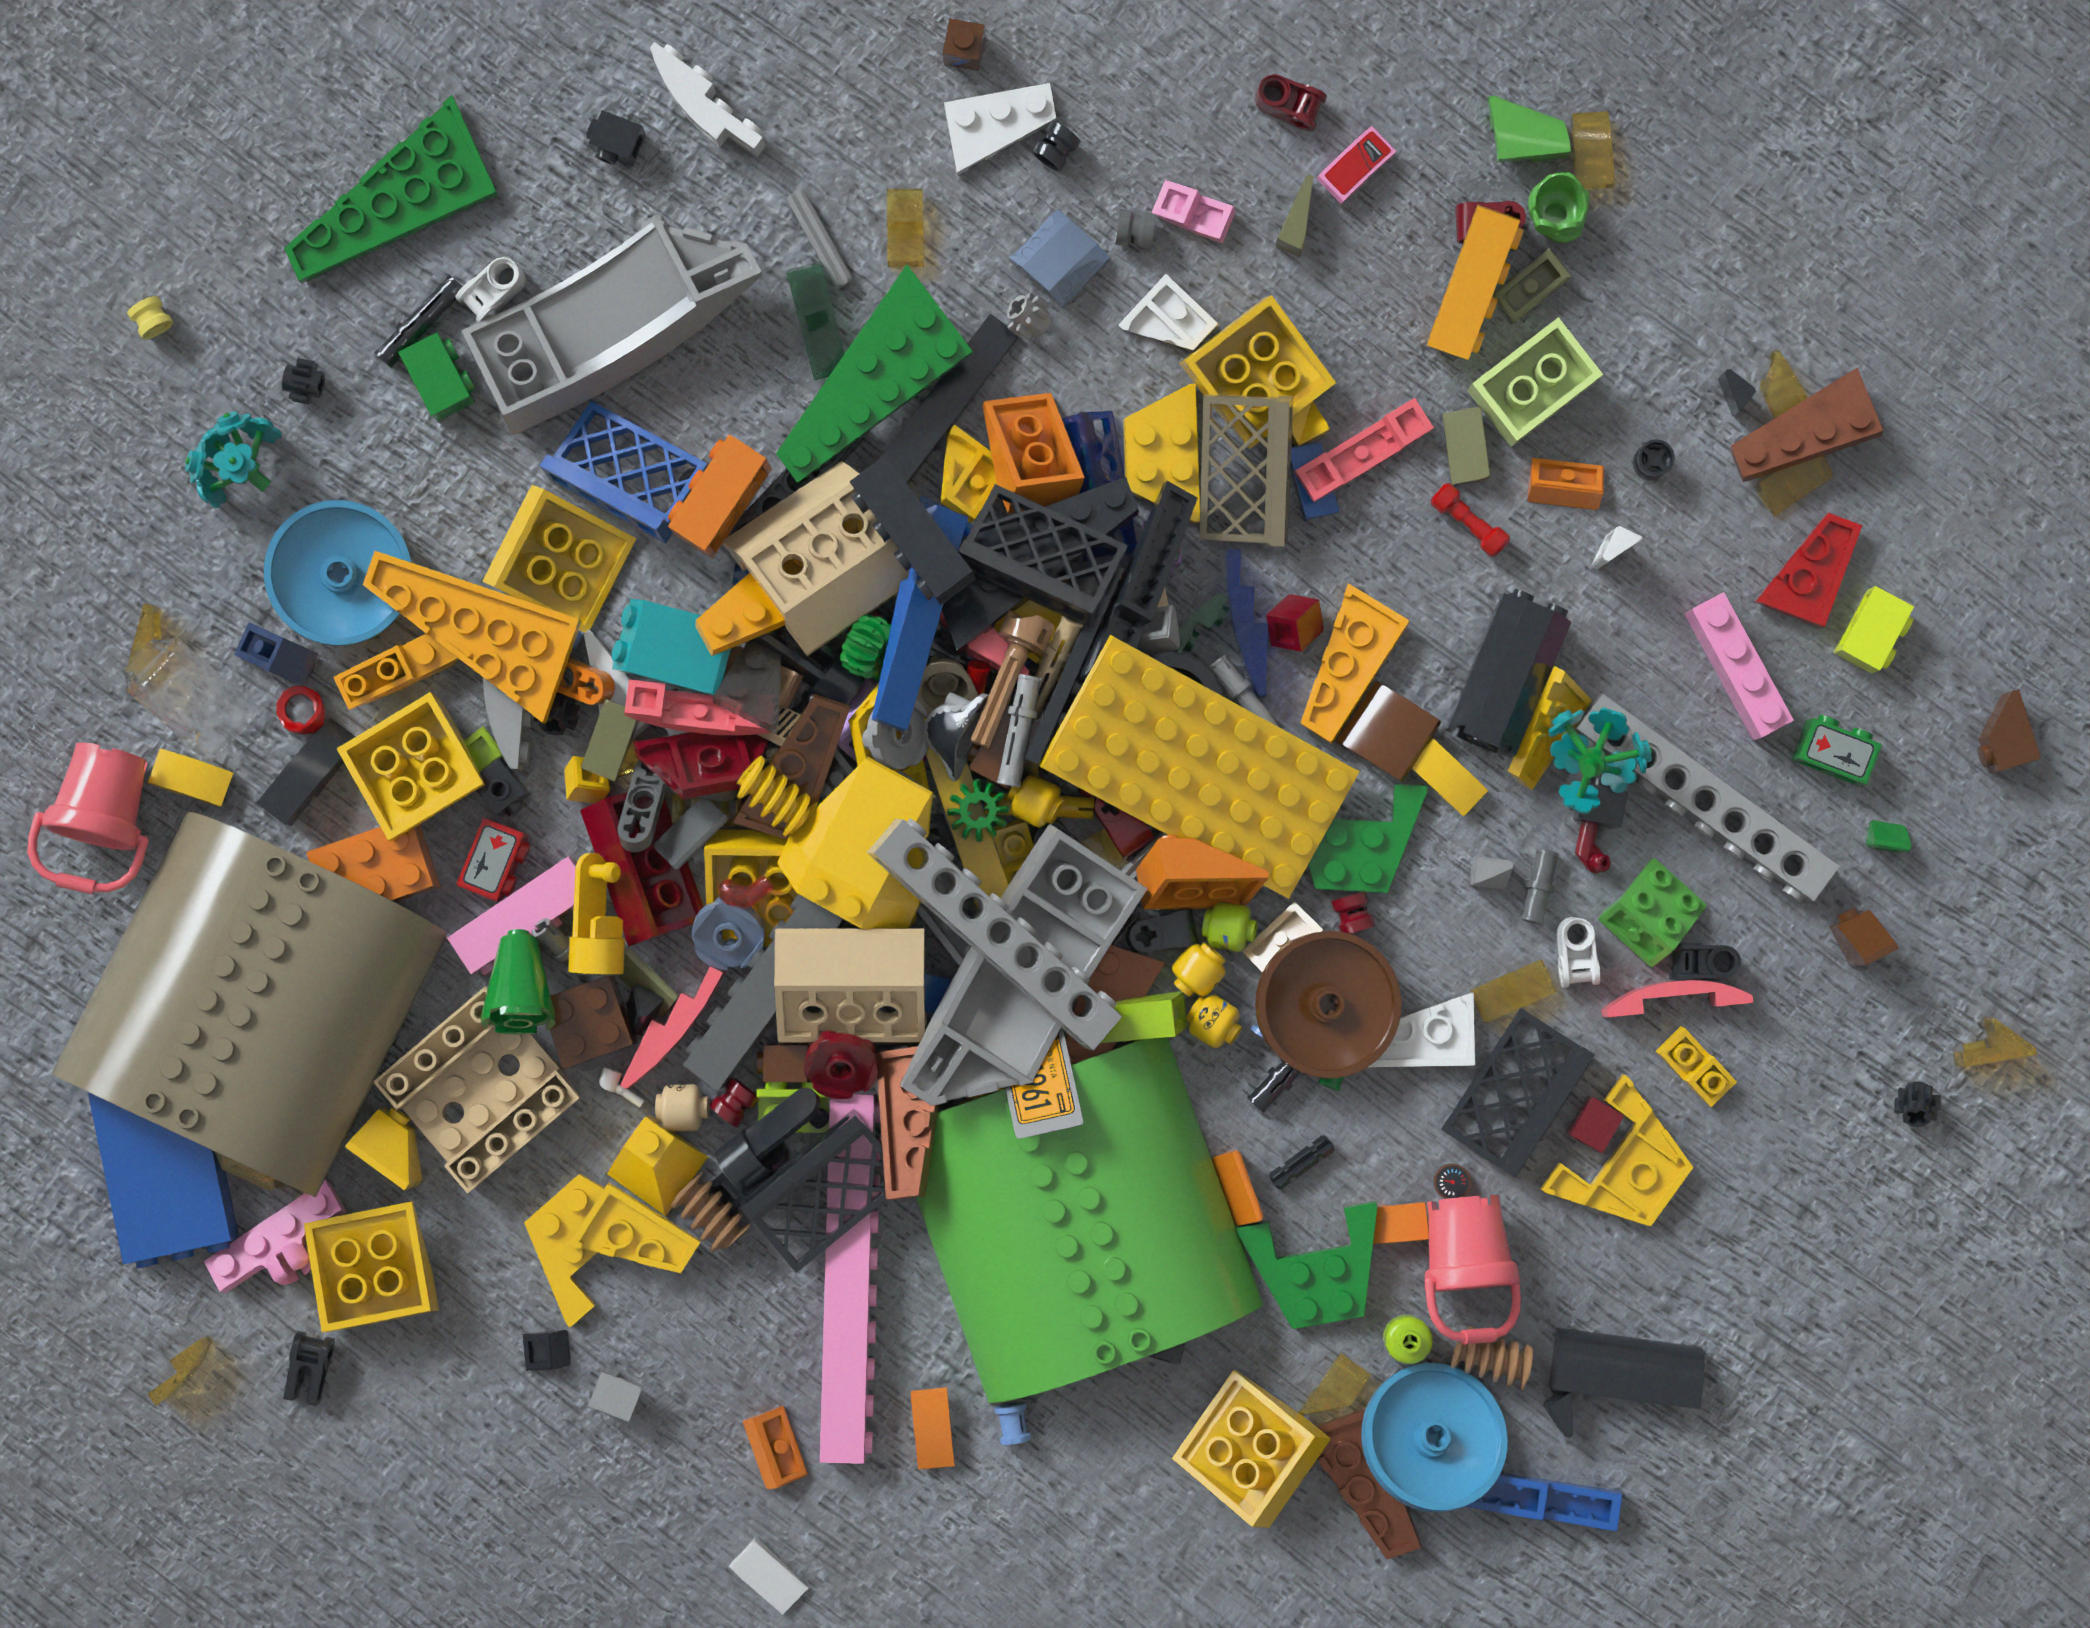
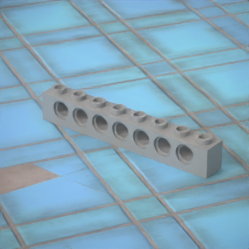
M1604 694L1595 698L1582 716L1583 718L1574 727L1578 735H1584L1588 738V748L1595 747L1600 734L1594 731V725L1589 722V714L1593 711L1599 712L1603 707L1623 713L1627 717L1626 724L1630 727L1629 733L1623 735V741L1619 747L1610 745L1606 740L1602 750L1606 756L1612 755L1614 751L1626 752L1635 750L1632 740L1634 732H1638L1641 741H1648L1649 747L1652 748V763L1644 774L1641 773L1637 764L1636 769L1633 771L1637 777L1635 782L1637 787L1651 796L1656 792L1667 800L1664 806L1677 816L1683 817L1684 814L1689 816L1696 822L1694 828L1704 836L1712 839L1715 835L1726 843L1723 847L1726 852L1738 860H1742L1743 857L1748 859L1755 865L1753 871L1769 882L1774 878L1785 886L1782 892L1795 902L1801 903L1802 900L1814 902L1840 867L1838 864ZM1669 770H1675L1681 776V785L1677 790L1669 788L1665 782V776ZM1699 791L1707 793L1711 799V805L1707 811H1701L1695 805V796ZM1728 813L1736 814L1740 820V827L1735 833L1728 831L1724 825V819ZM1759 834L1766 836L1769 840L1770 846L1765 854L1758 853L1754 847V840ZM1789 855L1795 857L1799 863L1798 872L1794 876L1787 874L1783 866L1785 859Z
M911 818L907 822L904 819H895L866 853L1082 1047L1094 1051L1122 1017L1114 1010L1117 1003L1101 990L1095 993L1087 985L1090 979L1078 968L1073 966L1069 969L1060 961L1063 957L1062 953L1048 942L1042 945L1033 937L1036 930L1020 917L1017 920L1013 919L1006 912L1009 906L994 893L988 896L978 887L982 882L977 876L966 868L961 872L952 864L951 861L954 859V856L938 843L935 846L931 845L924 838L927 832ZM916 847L922 852L923 860L920 866L913 869L907 862V855L911 849ZM944 872L949 876L950 886L944 893H939L935 888V879L940 873ZM972 897L977 902V911L972 917L967 918L962 911V906L967 898ZM996 922H1000L1005 930L1003 938L998 942H994L990 937V929ZM1027 946L1031 951L1032 957L1029 964L1022 967L1017 961V954L1021 948ZM1055 971L1059 979L1058 985L1055 989L1048 991L1044 984L1045 977L1049 972ZM1081 995L1085 1000V1009L1081 1014L1075 1015L1071 1005L1073 1000Z

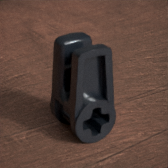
M303 1331L296 1332L290 1350V1364L284 1390V1400L293 1401L299 1396L301 1384L305 1381L303 1375L307 1366L311 1370L308 1389L305 1390L307 1393L306 1403L312 1406H317L320 1403L327 1371L334 1352L335 1338L326 1337L322 1340L309 1337Z

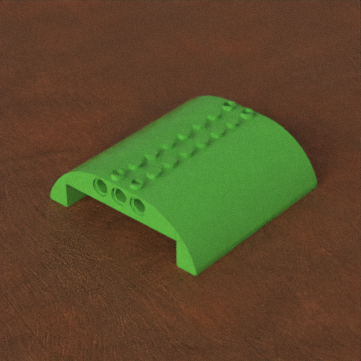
M1168 1037L1134 1040L1127 1045L1071 1064L1083 1117V1124L1020 1139L1016 1138L1006 1088L937 1113L926 1196L916 1197L988 1403L1005 1402L1027 1397L1094 1376L1217 1330L1250 1314L1263 1305Z

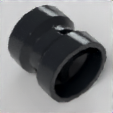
M1051 121L1045 130V138L1043 141L1035 144L1031 153L1047 167L1061 172L1066 164L1067 155L1069 152H1074L1081 141L1068 128L1058 122Z
M1655 439L1648 441L1637 450L1633 457L1634 471L1645 480L1651 481L1660 478L1673 466L1675 460L1674 450L1663 440Z

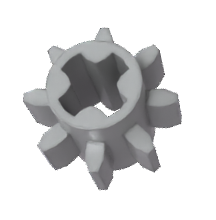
M1028 293L1026 297L1024 295L1016 297L1007 309V317L1012 320L1007 328L1018 337L1023 336L1027 340H1030L1031 336H1041L1046 332L1051 322L1050 315L1045 312L1050 304L1039 295L1035 297L1031 293Z

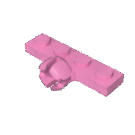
M324 1180L316 1198L304 1193L229 1244L230 1248L218 1251L203 1262L219 1291L225 1294L265 1268L268 1269L274 1282L281 1285L294 1283L300 1280L296 1270L301 1269L304 1275L311 1271L304 1223L342 1216L347 1211L332 1184Z

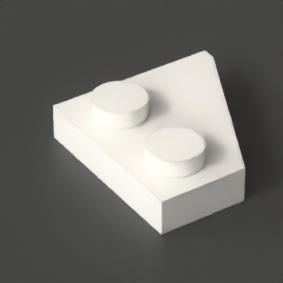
M1167 274L1160 279L1119 324L1123 330L1193 351L1219 325Z

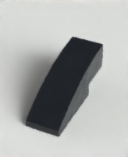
M330 718L286 765L257 801V804L283 824L292 826L313 797L317 798L344 763L337 748L356 736Z

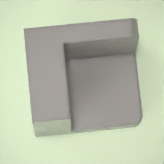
M606 1367L600 1374L588 1406L630 1422L634 1417L636 1411L634 1409L640 1397L642 1387L618 1377L620 1372Z

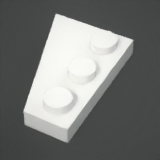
M1050 83L944 102L957 176L969 170V167L978 162L993 157L998 151L1017 141L1020 142L1049 126L1051 121L1056 122Z

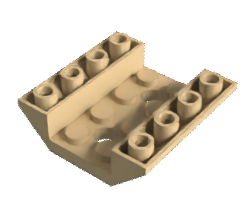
M840 461L722 541L743 571L749 570L785 618L786 629L807 656L858 622L860 617L863 615L867 616L898 595L900 581L908 579L910 571L909 569L906 572L893 553L899 549L893 541L889 539L884 542L873 528L872 524L877 520L868 510L863 514L850 497L855 491L849 481L860 473L843 461ZM852 518L861 520L864 524L862 531L857 534L847 533L843 528L847 520ZM790 559H797L803 563L804 567L800 573L790 575L783 570L784 563Z
M775 929L774 987L778 1042L781 1045H811L818 1040L822 1032L830 1030L870 1040L874 1045L919 1046L927 1029L924 988V929ZM808 1006H817L821 1008L822 1011L818 1013L808 1012L805 1008ZM883 1006H891L895 1008L896 1011L892 1013H885L880 1011L879 1008Z
M486 986L373 1081L396 1110H404L448 1162L444 1167L467 1194L580 1099L579 1094L563 1069L533 1034H500L495 1032V1025L488 1024L487 1029L482 1027L481 1013L488 989ZM508 1054L517 1057L520 1063L518 1072L511 1076L506 1075L500 1065L502 1058ZM451 1102L461 1104L464 1109V1116L458 1123L449 1121L445 1115V1109Z

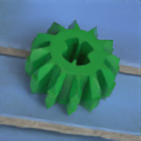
M869 614L867 616L863 615L859 618L858 622L853 624L852 630L847 634V639L842 645L843 651L840 654L842 666L848 669L850 673L868 679L870 677L874 678L882 670L891 629L888 621Z
M978 779L973 781V793L969 792L965 784H961L959 788L965 798L961 799L953 794L950 796V800L960 805V809H947L948 816L960 815L961 819L951 824L952 829H958L961 825L965 824L967 827L962 833V838L965 840L970 836L972 829L976 830L977 842L983 841L982 829L985 828L991 838L996 837L997 833L991 826L992 822L1000 827H1005L1007 824L1004 819L996 817V813H1008L1009 807H996L995 804L1003 800L1005 794L1000 792L991 798L989 795L994 789L992 782L988 783L984 793L980 792V780ZM979 801H982L987 805L984 807V810H989L988 816L986 818L980 816L977 821L972 820L969 817L972 815V812H967L968 806L970 804L977 805Z

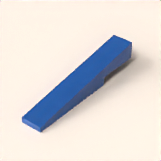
M940 505L927 508L928 513L955 549L959 551L968 517ZM913 568L909 571L908 579L900 581L871 719L900 731L908 729L943 604L940 606L934 597L930 600L925 598L915 584L920 578Z
M1500 1473L1498 1479L1487 1493L1465 1507L1537 1520L1549 1519L1617 1531L1622 1491Z

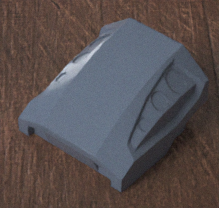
M1058 209L1015 254L1009 257V261L1014 266L1017 264V267L1021 268L1031 280L1034 279L1043 291L1046 290L1053 300L1057 301V305L1062 309L1111 259L1094 240Z

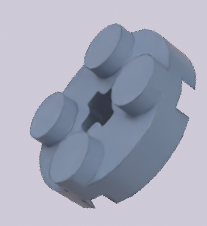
M727 896L719 897L715 902L703 907L695 917L692 927V940L695 944V952L704 963L719 970H729V967L740 965V968L747 967L758 950L763 949L765 922L749 905ZM731 929L735 931V936L738 938L736 940L728 938L725 941L721 938V930Z

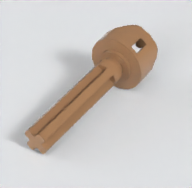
M1011 610L1007 612L999 631V636L1006 640L1010 646L1004 655L1005 658L970 742L989 749L1017 682L1018 675L1028 658V652L1045 653L1054 631V624L1038 615L1023 618Z

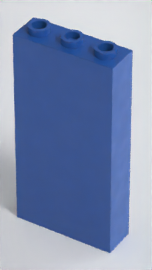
M88 1092L123 1264L135 1262L136 1269L159 1264L157 1257L171 1254L172 1261L194 1256L193 1249L206 1246L208 1253L230 1248L229 1241L239 1238L222 1154Z

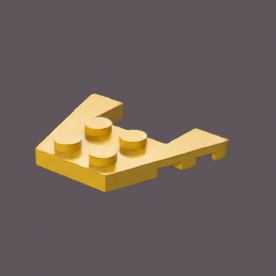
M1622 1074L1603 1101L1633 1122L1630 1130L1591 1184L1587 1183L1563 1164L1558 1163L1540 1190L1550 1195L1652 1226L1691 1172L1693 1166L1669 1132L1654 1115L1653 1110L1639 1094L1630 1078Z
M581 1173L524 1222L563 1318L569 1328L596 1306L572 1275L598 1252L582 1248L578 1249L568 1245L605 1187Z

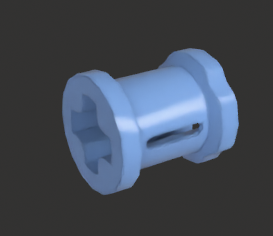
M1012 1402L994 1407V1412L999 1415L1002 1432V1437H1000L1001 1445H1012L1031 1440V1433L1027 1432L1024 1410L1027 1409L1026 1402Z

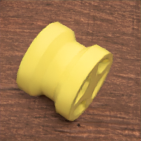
M158 296L141 300L127 311L130 320L136 322L139 326L138 334L143 340L159 336L171 328L174 323L171 316L165 314L162 310L163 303Z

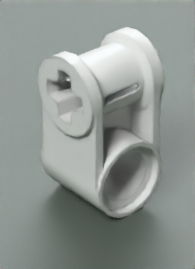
M505 257L497 258L475 278L468 281L455 297L459 302H464L477 316L476 321L479 323L498 314L503 306L523 289L526 282L525 273L511 259ZM507 268L513 269V280L505 285L500 284V273ZM476 296H478L479 299L484 303L483 306H482V304L476 299Z
M1578 917L1564 919L1560 922L1556 934L1561 987L1568 988L1572 983L1592 982L1593 985H1599L1600 966L1596 953L1593 926L1588 921ZM1573 924H1580L1584 930V937L1579 943L1572 944L1568 940L1567 931ZM1586 968V970L1572 972V970Z

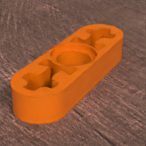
M572 658L568 659L565 670L568 667L572 670L574 680L569 687L565 683L563 673L557 692L590 705L604 704L606 699H612L615 692V684L609 673ZM594 682L595 686L599 688V692L596 688L586 686V683Z

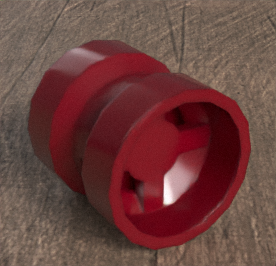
M1366 891L1331 901L1333 911L1340 918L1338 925L1340 932L1351 934L1376 926L1373 915L1367 911L1366 905L1369 901ZM1355 909H1358L1359 911L1357 913L1347 915L1348 911H1352Z
M731 1077L725 1084L726 1093L716 1096L709 1106L725 1121L737 1128L744 1120L745 1109L753 1108L760 1099L747 1086L736 1078Z

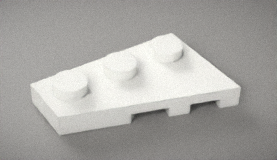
M1471 992L1400 1017L1399 1026L1391 1044L1382 1056L1369 1067L1475 1065L1474 993Z

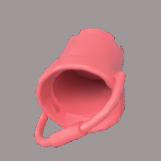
M76 743L73 757L55 804L50 805L45 813L37 812L34 815L28 836L27 853L32 867L43 878L56 883V887L92 895L94 892H112L125 887L136 877L146 853L149 839L146 836L140 835L141 830L136 826L148 762L144 758L119 749L112 748V751L99 749L100 745ZM41 825L50 832L76 841L111 849L136 850L134 861L129 871L123 877L108 884L97 883L96 880L61 872L56 874L49 871L40 862L37 853V839Z
M1490 1195L1491 1205H1488V1198H1480V1196L1438 1200L1439 1210L1437 1202L1429 1201L1427 1202L1429 1269L1425 1272L1424 1282L1430 1318L1441 1334L1450 1340L1460 1341L1463 1345L1495 1342L1497 1338L1506 1335L1515 1326L1521 1307L1519 1284L1521 1279L1517 1263L1511 1260L1501 1211L1500 1195ZM1511 1286V1312L1508 1320L1500 1328H1478L1456 1332L1447 1327L1439 1316L1435 1292Z

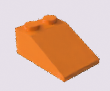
M1052 393L983 402V412L997 485L1044 507L1079 494L1084 481V475ZM1003 500L1007 513H1015L1012 504Z
M1167 835L1159 838L1136 869L1138 883L1147 888V891L1141 898L1142 909L1213 908L1218 902L1246 906L1269 878L1268 871L1194 838H1179L1177 835Z

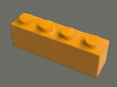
M1477 205L1430 332L1427 346L1469 360L1471 352L1478 354L1485 333L1479 331L1484 318L1491 319L1498 301L1492 295L1497 283L1504 284L1511 264L1505 263L1510 249L1517 250L1524 231L1518 228L1519 219Z

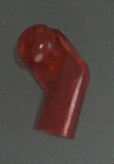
M764 874L749 886L734 883L732 879H726L718 886L720 899L725 904L743 908L752 907L775 889L774 885Z

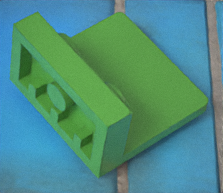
M1652 858L1624 894L1607 907L1598 920L1652 968L1674 951L1704 911L1706 904L1656 858Z

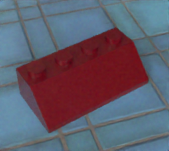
M626 792L604 798L581 809L580 813L594 852L601 855L606 863L614 862L620 867V878L614 883L607 882V888L616 914L623 920V933L628 947L692 926L695 917L704 906L688 861L675 870L654 849V843L674 825L665 797L650 846L640 852H630L622 847L618 835V825L628 793ZM642 796L635 800L634 806L639 809H646L653 804L654 800L651 797ZM636 820L635 831L633 834H629L630 838H635L637 833H641L639 820Z

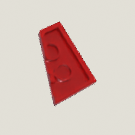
M1831 513L1825 514L1754 603L1820 628L1825 627L1863 525Z

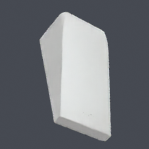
M757 1536L729 1565L744 1582L782 1615L809 1588Z

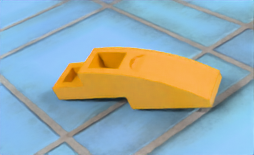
M424 634L402 646L396 645L333 678L348 709L352 710L428 678L455 665L456 661L460 659L428 634Z

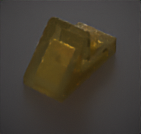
M1993 1017L1983 1018L1988 1046H1986L1985 1040L1963 1043L1964 1050L1953 1052L1955 1066L1969 1067L2037 1055L2036 1048Z

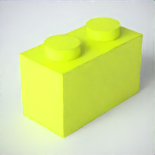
M1877 586L1868 589L1839 641L1834 654L1871 674L1880 671L1881 668L1887 669L1895 657L1897 650L1893 649V646L1898 636L1904 637L1912 625L1913 618L1910 617L1914 606Z

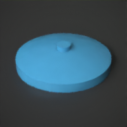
M329 500L304 507L291 515L278 528L268 546L264 561V582L271 605L289 628L313 642L330 646H349L368 641L389 628L400 615L398 611L363 586L374 551L411 562L405 541L399 531L386 517L363 504L345 500Z
M1423 1363L1407 1367L1395 1373L1374 1392L1366 1407L1362 1421V1447L1371 1473L1389 1495L1404 1505L1417 1510L1433 1513L1449 1512L1461 1509L1475 1502L1494 1485L1506 1460L1507 1429L1498 1403L1479 1380L1470 1374H1466L1465 1371L1459 1368L1451 1369L1450 1365Z

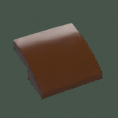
M1375 681L1337 739V742L1342 747L1370 762L1375 768L1403 782L1442 722L1413 702Z

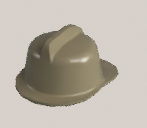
M936 654L931 657V661L925 666L916 699L924 706L929 715L934 709L945 703L950 692L969 701L979 696L969 674L959 662L950 658H939Z

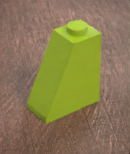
M1176 991L1114 1000L1117 1003L1114 1010L1122 1017L1100 1043L1177 1036L1188 1027L1184 993Z

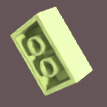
M1558 317L1473 382L1467 392L1478 406H1481V410L1510 447H1512L1596 383L1603 373Z

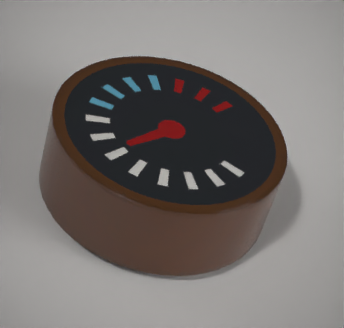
M1448 1163L1442 1165L1435 1172L1433 1185L1436 1192L1445 1199L1460 1198L1469 1192L1471 1178L1467 1170L1462 1166Z

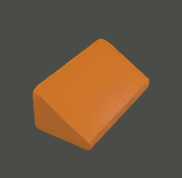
M1532 457L1527 496L1528 502L1592 510L1599 509L1604 492V466Z
M1233 1149L1214 1156L1212 1162L1235 1224L1244 1225L1263 1220L1264 1216L1240 1151Z
M784 1406L743 1420L746 1434L767 1489L779 1488L808 1475Z

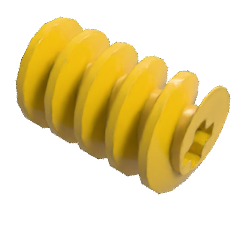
M759 756L737 781V784L741 786L737 797L741 799L750 793L752 798L749 807L753 808L762 803L764 806L760 816L763 818L773 812L775 816L771 825L775 827L785 822L786 826L783 835L786 837L804 824L818 803L808 807L810 796L804 793L797 797L799 787L796 784L785 788L788 780L785 775H780L774 779L776 767L773 765L762 770L765 759Z

